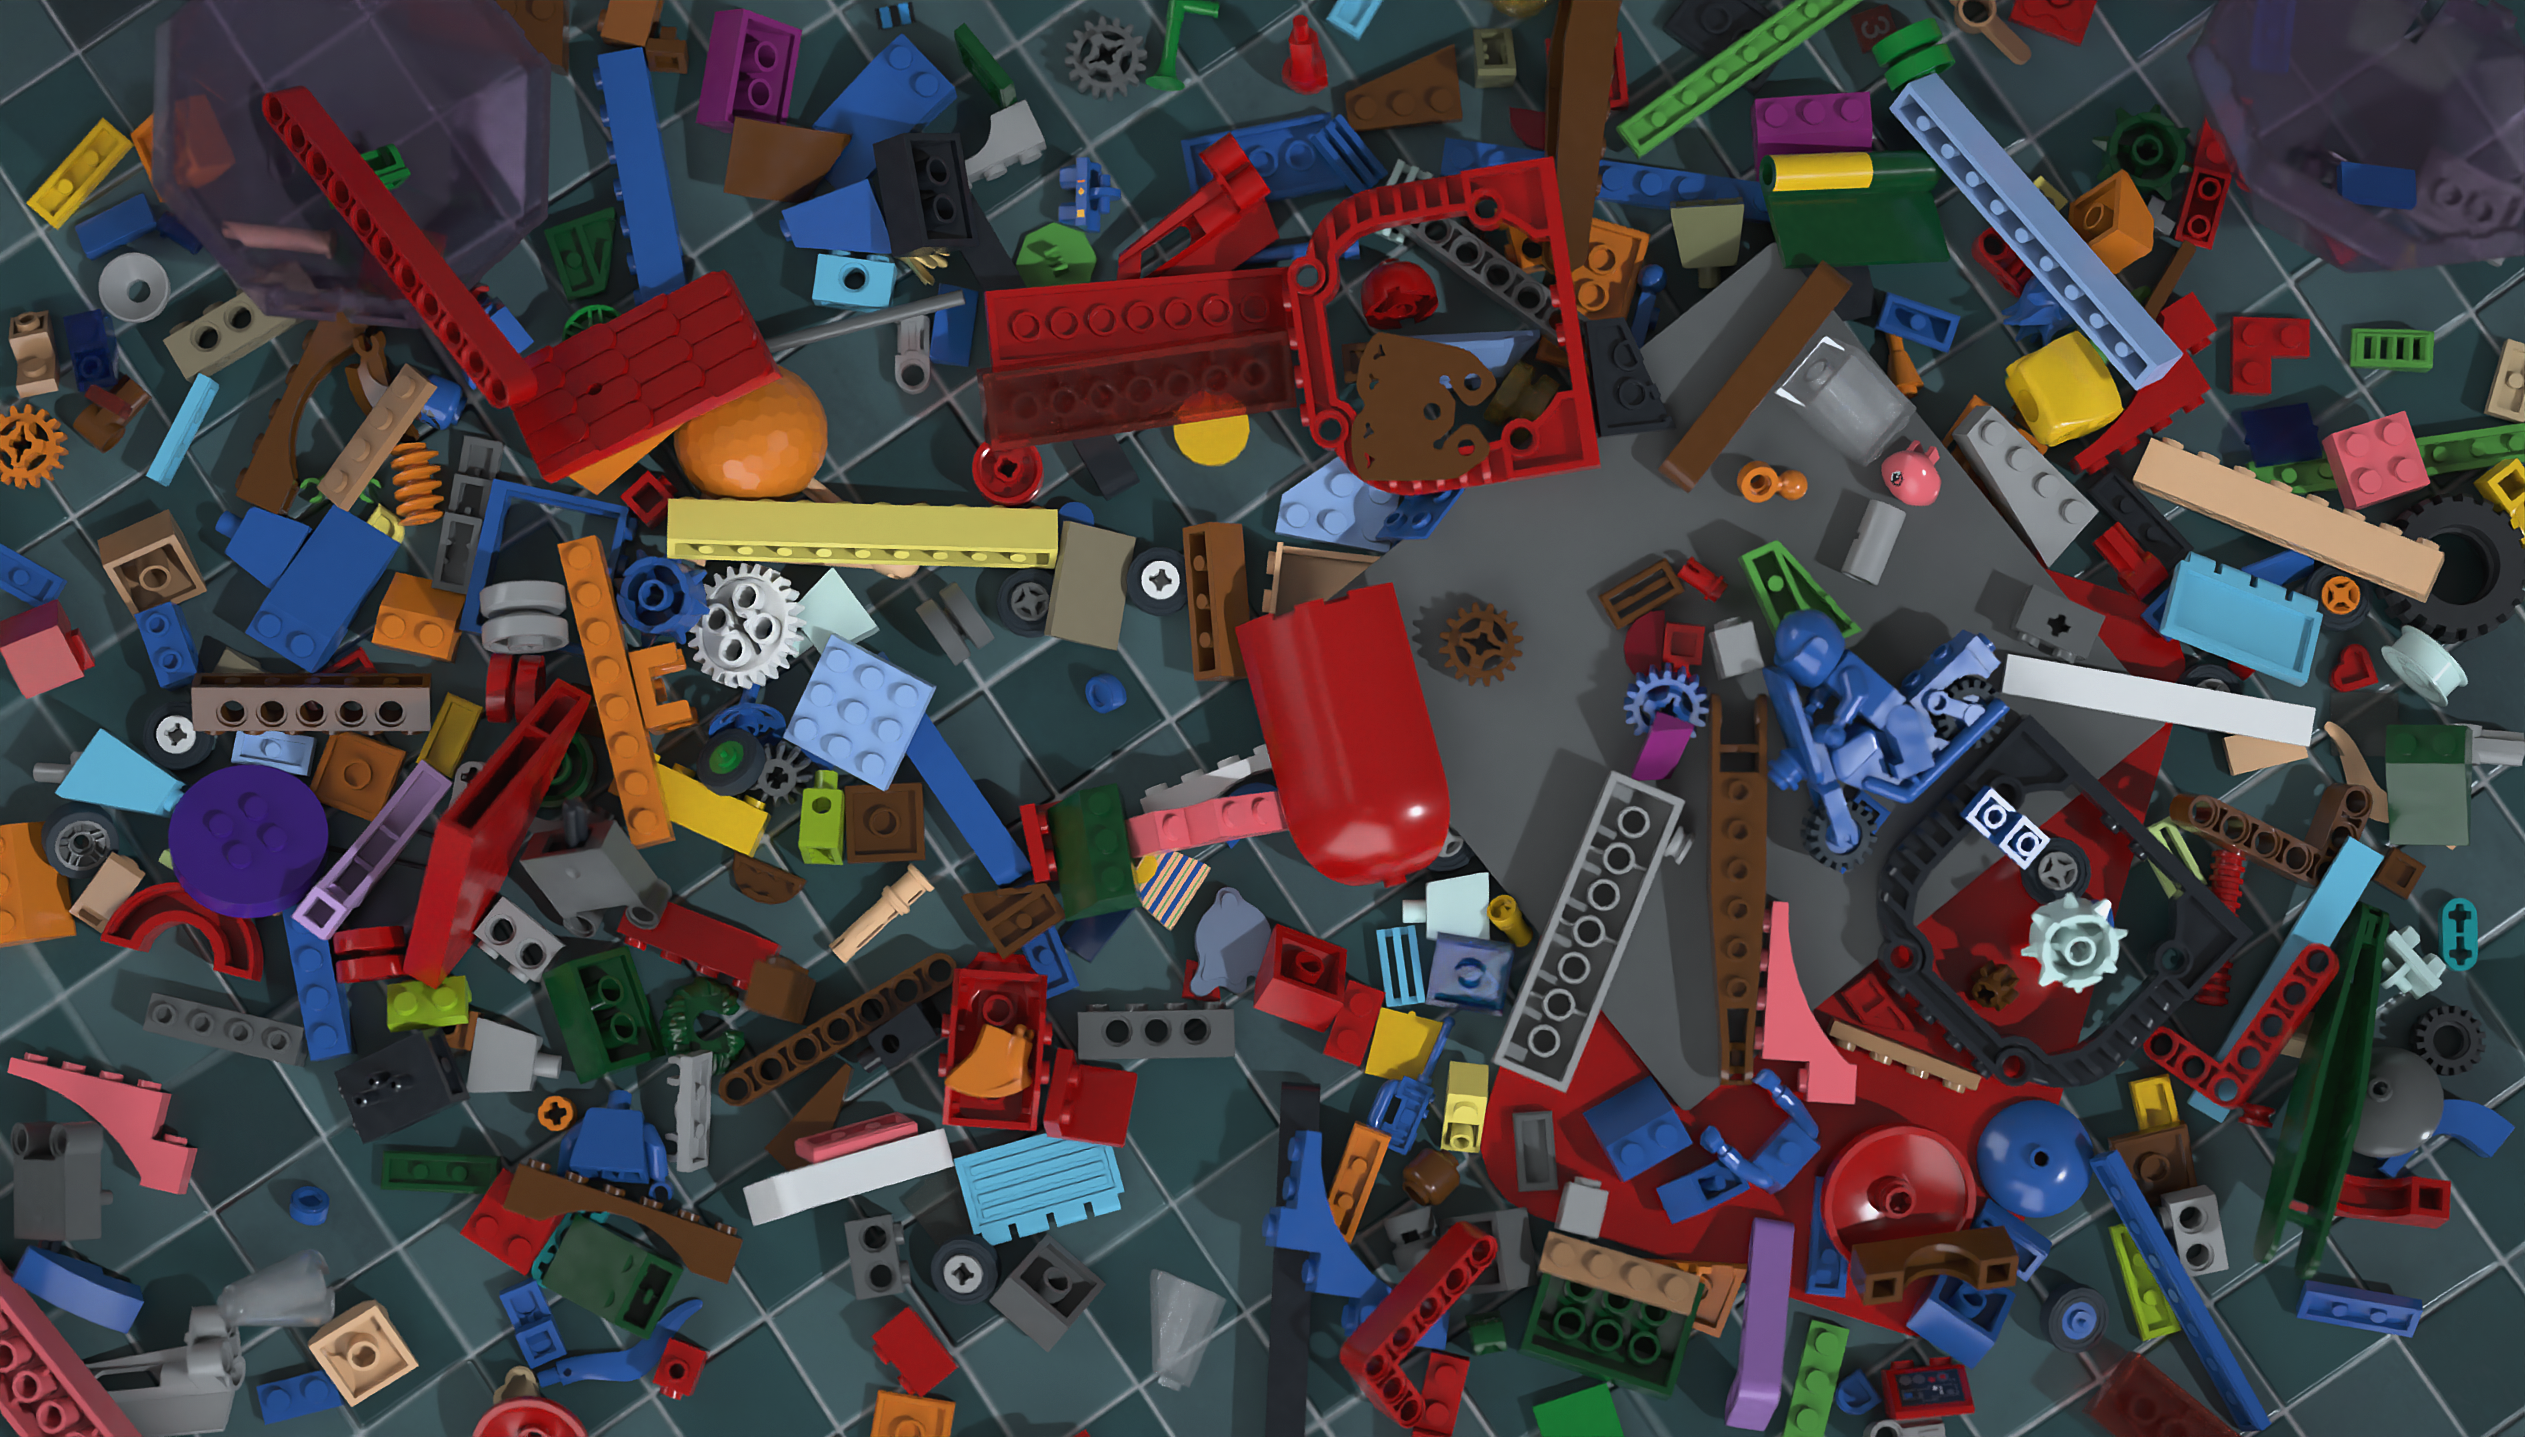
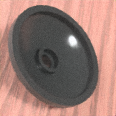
M2372 1047L2367 1092L2353 1147L2354 1151L2366 1156L2380 1158L2400 1156L2420 1147L2435 1132L2444 1110L2443 1089L2436 1072L2420 1056L2398 1047ZM2379 1087L2388 1089L2384 1095L2374 1094V1091Z

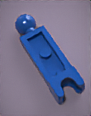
M1657 264L1644 266L1639 271L1637 282L1642 290L1630 331L1639 349L1645 345L1644 340L1647 329L1655 330L1660 313V308L1654 307L1656 293L1661 292L1667 285L1668 277L1666 271Z

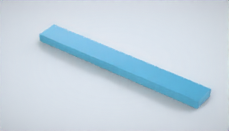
M2350 836L2346 838L2213 1059L2220 1064L2223 1062L2300 952L2307 945L2321 943L2330 947L2384 858L2383 855ZM2317 953L2311 958L2309 962L2311 971L2314 972L2325 953ZM2302 985L2292 986L2287 992L2288 1003L2294 1005L2305 987ZM2271 1017L2265 1022L2264 1032L2268 1037H2274L2283 1024L2280 1017ZM2248 1049L2241 1057V1063L2245 1069L2256 1067L2260 1061V1053L2257 1049ZM2233 1080L2225 1081L2220 1085L2219 1096L2222 1101H2229L2236 1096L2237 1085ZM2195 1089L2187 1100L2189 1105L2220 1123H2223L2230 1109H2225L2215 1104Z

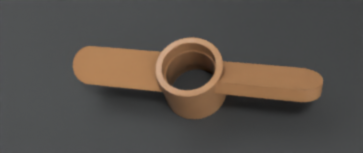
M1949 0L1956 7L1954 10L1955 23L1963 32L1968 34L1983 32L2017 65H2024L2031 58L2029 47L1996 15L1995 0ZM1968 1L1980 2L1988 12L1987 20L1982 23L1969 21L1963 14V4Z

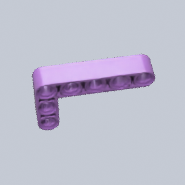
M1758 1217L1753 1219L1749 1243L1738 1372L1727 1396L1725 1426L1765 1431L1779 1400L1794 1238V1223Z

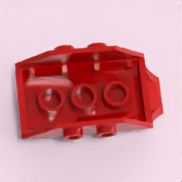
M978 952L974 960L963 969L954 968L951 1014H943L941 1037L949 1038L948 1054L940 1053L938 1077H946L971 1053L984 1024L999 1028L1012 1035L1016 1026L1024 1025L1027 1026L1026 1029H1032L1035 1035L1031 1041L1033 1047L1027 1065L1033 1082L1014 1094L989 1098L966 1095L947 1087L945 1084L942 1125L1036 1131L1041 1084H1048L1050 1061L1042 1060L1043 1045H1051L1053 1022L1045 1021L1048 975L1038 974L1030 966L1025 955L1012 954L1003 960L999 953Z

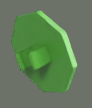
M1052 222L1025 236L1015 267L1027 288L1090 283L1097 258L1084 232Z

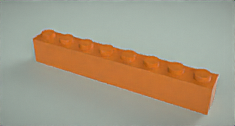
M596 535L557 544L631 843L639 850L674 841L676 839L650 734L645 727L628 654L629 650L602 541Z

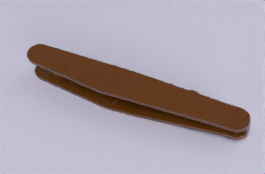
M1559 0L1548 51L1545 100V157L1553 156L1555 161L1571 272L1580 268L1586 261L1595 197L1599 195L1602 186V175L1598 174L1600 160L1603 158L1606 150V138L1603 135L1605 123L1610 113V101H1608L1610 85L1614 77L1613 56L1619 35L1617 20L1622 0ZM1545 241L1542 244V263L1550 274L1555 275L1550 241Z
M1710 693L1706 889L1718 1038L1719 1085H1752L1753 1045L1766 899L1767 695L1766 693H1758L1755 698V744H1720L1722 702L1719 693ZM1720 752H1755V772H1720ZM1727 1008H1744L1742 1041H1729ZM1739 1050L1741 1051V1064H1739ZM1729 1074H1742V1079H1729Z

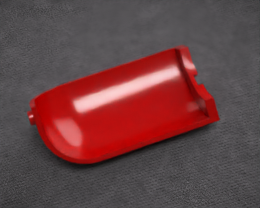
M1393 582L1350 590L1346 592L1347 596L1328 600L1325 603L1323 598L1295 605L1294 611L1275 616V613H1270L1234 627L1291 836L1304 858L1318 872L1333 881L1350 886H1363L1383 882L1384 888H1389L1407 883L1406 875L1426 868L1437 858L1445 843L1449 829L1450 797L1447 780Z

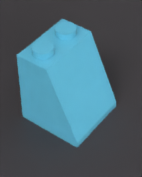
M100 728L55 793L72 801L171 819L177 803L192 785L169 769L156 763L150 756L121 736Z

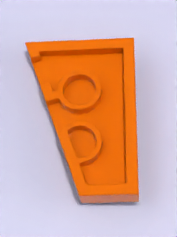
M1641 1258L1700 1276L1699 1283L1705 1284L1692 1328L1720 1338L1746 1274L1747 1264Z

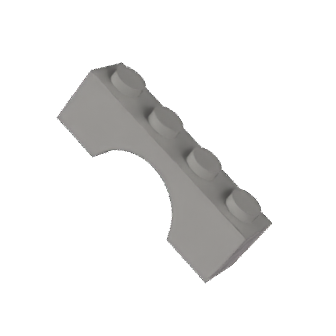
M1026 100L991 115V130L985 146L975 156L965 160L969 189L973 187L971 183L984 177L987 181L1002 176L1007 172L1006 167L1018 161L1024 165L1042 156L1041 151L1046 149L1045 139Z

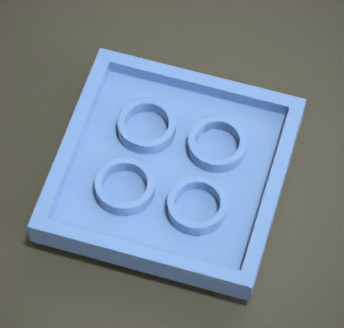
M836 633L831 634L783 738L885 791L889 788L937 686Z

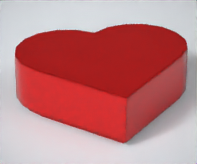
M2350 644L2340 651L2338 665L2330 670L2328 676L2331 687L2341 693L2357 690L2379 682L2368 650L2359 644Z

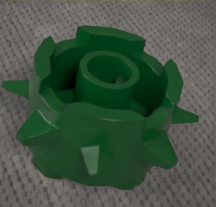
M2155 104L2149 112H2141L2135 116H2132L2121 107L2116 109L2117 127L2109 136L2093 137L2092 140L2094 144L2102 149L2101 164L2103 169L2096 178L2099 182L2105 181L2123 169L2130 175L2141 197L2156 193L2166 202L2172 199L2170 181L2178 173L2192 172L2194 165L2185 160L2186 144L2183 140L2191 133L2189 127L2175 128L2172 120L2161 115V106ZM2140 148L2147 151L2145 156L2150 157L2147 161L2141 159L2140 155L2137 154Z

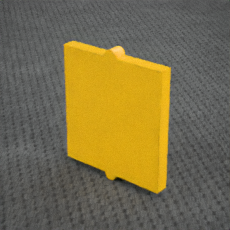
M1381 1007L1365 1074L1389 1080H1402L1403 1076L1416 1080L1418 1074H1422L1443 1023L1416 1016L1414 1011H1410L1407 1014Z

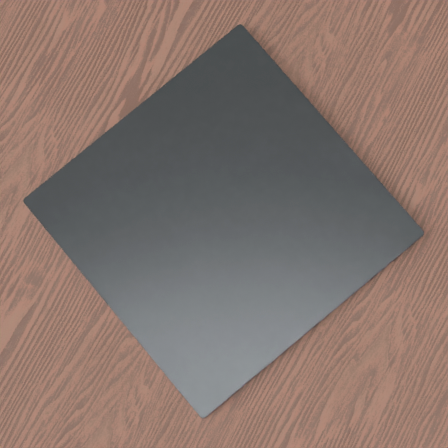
M1771 243L1639 349L1644 358L1643 363L1653 384L1656 383L1661 394L1660 399L1668 416L1672 417L1676 429L1598 438L1597 436L1601 468L1466 488L1427 539H1403L1328 599L1332 600L1347 596L1346 592L1350 590L1393 582L1447 780L1450 797L1449 822L1505 892L1514 898L1519 909L1541 936L1608 773L1615 771L1630 778L1635 760L1647 736L1646 732L1638 736L1634 734L1635 723L1627 724L1626 712L1628 710L1624 709V697H1628V684L1637 685L1636 677L1626 665L1623 653L1626 632L1636 620L1616 631L1613 622L1606 614L1603 605L1597 597L1664 558L1667 559L1685 592L1652 611L1665 610L1664 634L1666 621L1705 625L1701 665H1689V671L1691 675L1697 674L1699 676L1698 687L1706 686L1707 698L1705 700L1709 701L1710 693H1719V697H1721L1722 722L1720 744H1755V698L1758 693H1766L1768 708L1767 763L1771 759H1778L1780 757L1779 751L1787 749L1765 684L1763 668L1718 681L1706 635L1715 631L1714 625L1724 620L1741 617L1742 624L1752 621L1764 667L1773 665L1779 668L1774 663L1776 652L1775 639L1737 559L1775 540H1778L1811 575L1814 581L1832 597L1842 611L1862 630L1845 638L1844 648L1856 655L1896 690L1902 686L1906 676L1915 670H1919L1930 660V655L1938 646L1950 640L1952 641L1962 629L1975 635L1979 632L1982 633L1995 646L1996 650L1992 654L2001 664L1990 673V676L1987 679L1977 674H1968L1966 676L1969 677L1971 675L1991 684L1992 688L1998 690L1999 693L2007 654L2130 675L2098 635L2087 659L2082 661L2075 659L2073 664L2055 658L2051 655L2054 649L2039 643L2038 648H2034L2016 640L2018 633L2009 630L2027 587L2035 584L2068 599L2067 596L1834 310L1688 494L1658 471V468L1808 279L1800 268L1783 269L1776 243ZM1589 389V390H1590V396H1591L1592 409H1593L1594 422H1595L1596 435H1597V428H1596V421H1595V413H1594V406H1593V398H1592V390ZM1846 404L1847 408L1832 413L1833 408ZM1532 436L1516 449L1523 450L1528 448L1532 443ZM1914 440L1920 441L1924 450L1923 454L1928 451L1930 446L1936 447L1940 456L1934 464L1941 479L1940 491L1935 502L1926 506L1906 505L1897 499L1886 486L1881 472V464L1887 457L1894 453L1905 451ZM1752 461H1763L1772 467L1777 476L1791 469L1800 471L1807 479L1808 488L1804 496L1798 500H1786L1776 491L1767 501L1755 503L1747 500L1737 486V476L1746 464ZM1760 475L1754 476L1750 483L1758 481ZM1870 499L1884 502L1906 513L1877 586L1862 583L1841 573L1853 540L1859 537L1857 531ZM1691 556L1718 577L1723 575L1725 577L1723 581L1729 584L1716 603L1710 599L1707 601L1703 600L1705 596L1677 576ZM1661 569L1609 600L1614 606L1666 576V574ZM1669 582L1617 612V614L1622 619L1674 588ZM1475 602L1478 603L1480 611H1485L1489 603L1493 604V613L1499 615L1504 609L1507 610L1508 613L1504 621L1507 624L1514 621L1518 623L1517 627L1512 630L1513 636H1523V641L1515 644L1514 649L1523 652L1522 657H1512L1510 660L1516 666L1515 671L1512 672L1504 668L1502 672L1505 680L1499 682L1495 676L1490 677L1489 687H1484L1480 678H1477L1472 687L1468 686L1469 676L1465 674L1458 680L1454 679L1458 669L1455 666L1445 669L1443 665L1450 659L1449 654H1439V649L1447 646V641L1439 637L1440 632L1451 631V628L1446 624V620L1451 618L1458 621L1460 618L1457 609L1460 607L1467 614L1472 613V604ZM2058 617L2047 622V625L2052 627V635L2064 631V628L2059 626L2060 619ZM1480 619L1465 623L1458 632H1472L1477 629ZM1494 623L1492 629L1498 641L1507 644L1504 632ZM1480 635L1477 640H1463L1475 646V654L1482 655L1485 650H1491L1492 648L1499 650L1486 643L1485 635ZM1455 646L1459 660L1468 667L1470 659L1465 650ZM1494 656L1484 661L1482 671L1493 669L1504 658ZM1662 662L1661 671H1664L1665 664L1669 662ZM1792 679L1801 706L1805 707L1807 702H1809L1805 698L1812 688L1800 686ZM1683 691V697L1690 699L1687 693ZM2000 693L2001 696L1998 698L2004 701L2009 711L2005 714L2004 722L1997 721L1996 726L2001 728L1999 734L1992 731L1990 736L1993 740L1990 743L1981 741L1982 747L1976 749L1970 747L1914 801L1900 803L1863 790L1889 810L1891 814L1874 834L1878 836L1877 843L1870 842L1869 847L1874 849L1871 856L1864 853L1862 857L1866 861L1861 865L1854 862V869L1846 870L1844 874L1819 863L1803 847L1802 843L1806 840L1800 836V830H1806V825L1802 824L1803 817L1808 819L1811 817L1812 814L1807 810L1813 806L1807 788V780L1801 779L1797 783L1799 788L1796 791L1791 790L1789 787L1782 791L1767 775L1765 909H1768L1769 901L1789 902V937L1792 958L1800 987L1810 1010L1813 1011L1878 958V949L1884 942L1877 922L1876 893L1882 870L1892 852L2022 714H2030L2097 780L2165 725V722ZM1833 695L1830 696L1822 709L1817 707L1813 714L1814 727L1823 723L1831 724L1836 716L1833 713L1840 702ZM1643 711V713L1650 719V714ZM1705 713L1706 724L1704 727L1696 725L1697 736L1695 738L1689 737L1671 779L1639 781L1685 800L1673 832L1678 825H1681L1685 833L1690 834L1693 832L1696 834V837L1680 864L1675 863V858L1672 855L1662 856L1600 1008L1682 1110L1692 1109L1720 1086L1718 1080V1038L1706 889L1709 713ZM1855 716L1852 722L1850 723L1851 725L1855 722H1859L1873 729L1871 724L1858 718L1857 716ZM1846 723V724L1844 725L1843 729H1845L1846 727H1848V726H1850V725ZM1720 752V772H1755V752ZM1767 764V774H1768V773L1771 771V768H1770V767L1768 766V764ZM1837 780L1842 789L1843 796L1852 799L1859 788ZM2000 784L1995 788L1994 791L2008 803L2011 799L2009 787L2005 784ZM2072 784L2065 791H2037L2025 794L2024 803L2017 812L2024 815L2039 828L2081 793ZM1863 800L1859 802L1863 807L1867 805ZM1874 809L1871 812L1873 816L1871 820L1874 821L1879 815ZM1973 828L1932 870L1919 890L1913 924L1918 926L2005 854ZM1763 932L1762 948H1766L1767 932ZM1760 971L1758 987H1763L1764 972ZM1727 1008L1729 1041H1742L1744 1008ZM1756 1010L1755 1026H1761L1762 1011ZM1753 1049V1058H1755L1759 1054V1050ZM1739 1050V1064H1741V1051H1740V1050Z

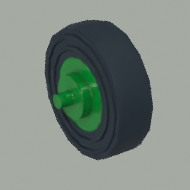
M727 729L717 733L706 742L699 753L696 762L697 775L708 790L719 796H734L742 793L755 784L763 772L766 762L764 748L753 734L743 729Z

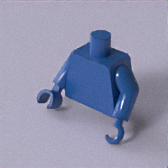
M623 1090L610 1091L607 1108H588L585 1117L577 1120L561 1139L557 1175L565 1177L568 1170L586 1176L589 1180L649 1184L650 1177L654 1179V1182L649 1189V1197L656 1200L655 1188L663 1186L668 1190V1200L671 1199L674 1187L669 1180L665 1179L669 1174L665 1145L655 1126L645 1121L643 1112L630 1110L631 1093Z

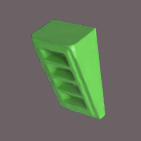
M2351 329L2349 367L2426 373L2433 366L2434 331ZM2365 339H2371L2370 359H2364ZM2381 340H2387L2386 359H2380ZM2397 341H2403L2402 359H2396ZM2413 342L2419 343L2418 360H2413Z

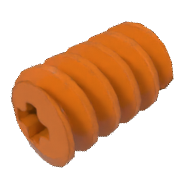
M416 442L396 445L390 454L399 458L390 462L391 469L401 473L392 477L394 485L403 488L394 492V497L397 501L405 502L396 507V514L406 517L398 522V526L428 524L444 517L445 511L434 509L435 504L444 501V496L432 494L433 489L442 486V481L430 479L431 474L440 471V466L429 464L428 462L429 459L439 455L438 451L427 449L426 443Z

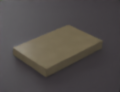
M1063 521L1044 632L1045 636L1110 651L1117 650L1127 594L1126 576L1132 563L1136 537L1072 521Z

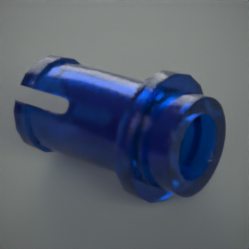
M167 210L161 216L155 228L160 232V237L163 239L170 238L190 251L192 255L198 254L205 245L208 235L182 220L179 212L172 213Z

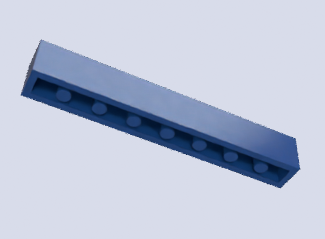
M643 47L597 55L599 67L593 68L597 91H604L606 104L600 105L602 123L604 128L610 127L613 140L606 142L608 157L611 165L617 164L619 178L613 179L617 201H624L626 215L620 216L621 229L624 239H631L633 252L627 253L628 267L631 276L637 275L639 289L633 290L636 307L662 293L668 295L689 284L648 59Z

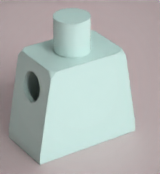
M831 568L798 602L804 605L805 609L797 614V618L806 621V625L797 628L796 633L802 635L804 641H794L792 646L799 652L798 656L813 645L822 655L831 634L836 633L853 643H857L878 632L879 628L836 570Z
M1489 872L1426 883L1425 900H1402L1403 923H1425L1426 939L1470 947L1473 944H1479L1482 948H1489V917L1487 915L1489 905Z

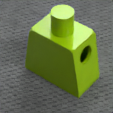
M815 771L814 788H805L803 790L799 849L804 864L843 865L846 820L845 797L843 790L837 789L838 773L835 771ZM823 810H829L826 813L819 814Z

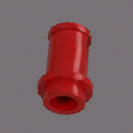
M1691 556L1677 576L1705 596L1703 600L1707 601L1710 599L1716 603L1729 584L1723 581L1725 578L1723 575L1718 577Z

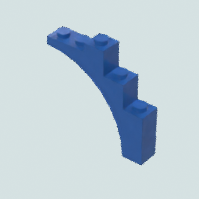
M1296 1130L1295 1137L1291 1138L1288 1146V1159L1292 1161L1290 1176L1285 1178L1282 1190L1283 1199L1286 1200V1207L1270 1206V1213H1267L1263 1220L1262 1235L1266 1237V1246L1310 1252L1309 1259L1305 1260L1302 1268V1281L1306 1283L1305 1291L1349 1297V1304H1346L1342 1311L1341 1324L1345 1328L1344 1336L1350 1337L1393 1289L1365 1267L1351 1251L1335 1224L1325 1195L1322 1176V1133ZM1447 1310L1414 1346L1445 1350L1450 1311Z

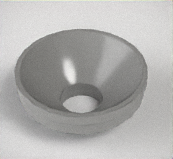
M126 253L110 261L100 276L99 296L101 302L108 312L122 321L142 323L151 320L162 312L169 301L171 290L167 272L159 262L146 254ZM139 281L148 283L150 295L147 300L140 303L133 302L129 296L130 287Z

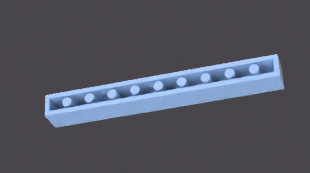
M1936 73L1909 82L1890 106L1891 112L2135 390L2162 379L2180 359L2183 352Z

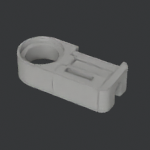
M926 315L896 322V325H898L897 353L901 355H895V377L899 387L909 394L923 392L931 381V362L929 359L931 323ZM911 365L919 366L924 371L923 381L916 386H909L902 380L903 371Z

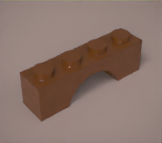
M2001 1225L1852 1245L1850 1276L1863 1306L1902 1301L1905 1288L1912 1281L1928 1275L1953 1276L1966 1281L1978 1291L2016 1286L2019 1255L2005 1226Z

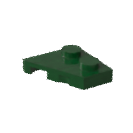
M614 206L544 230L569 304L607 291L617 221V212Z

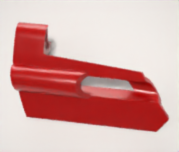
M1231 132L1199 153V156L1214 178L1119 254L1117 280L1141 279L1142 252L1181 226L1187 227L1191 234L1189 247L1144 278L1233 271L1280 238L1265 196L1270 194L1271 190Z

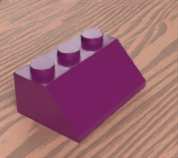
M746 9L715 11L696 123L733 134L735 116L738 115L775 123L778 121L786 123L802 30Z
M1870 91L1755 99L1750 108L1756 182H1760L1759 167L1765 155L1872 151L1873 128Z

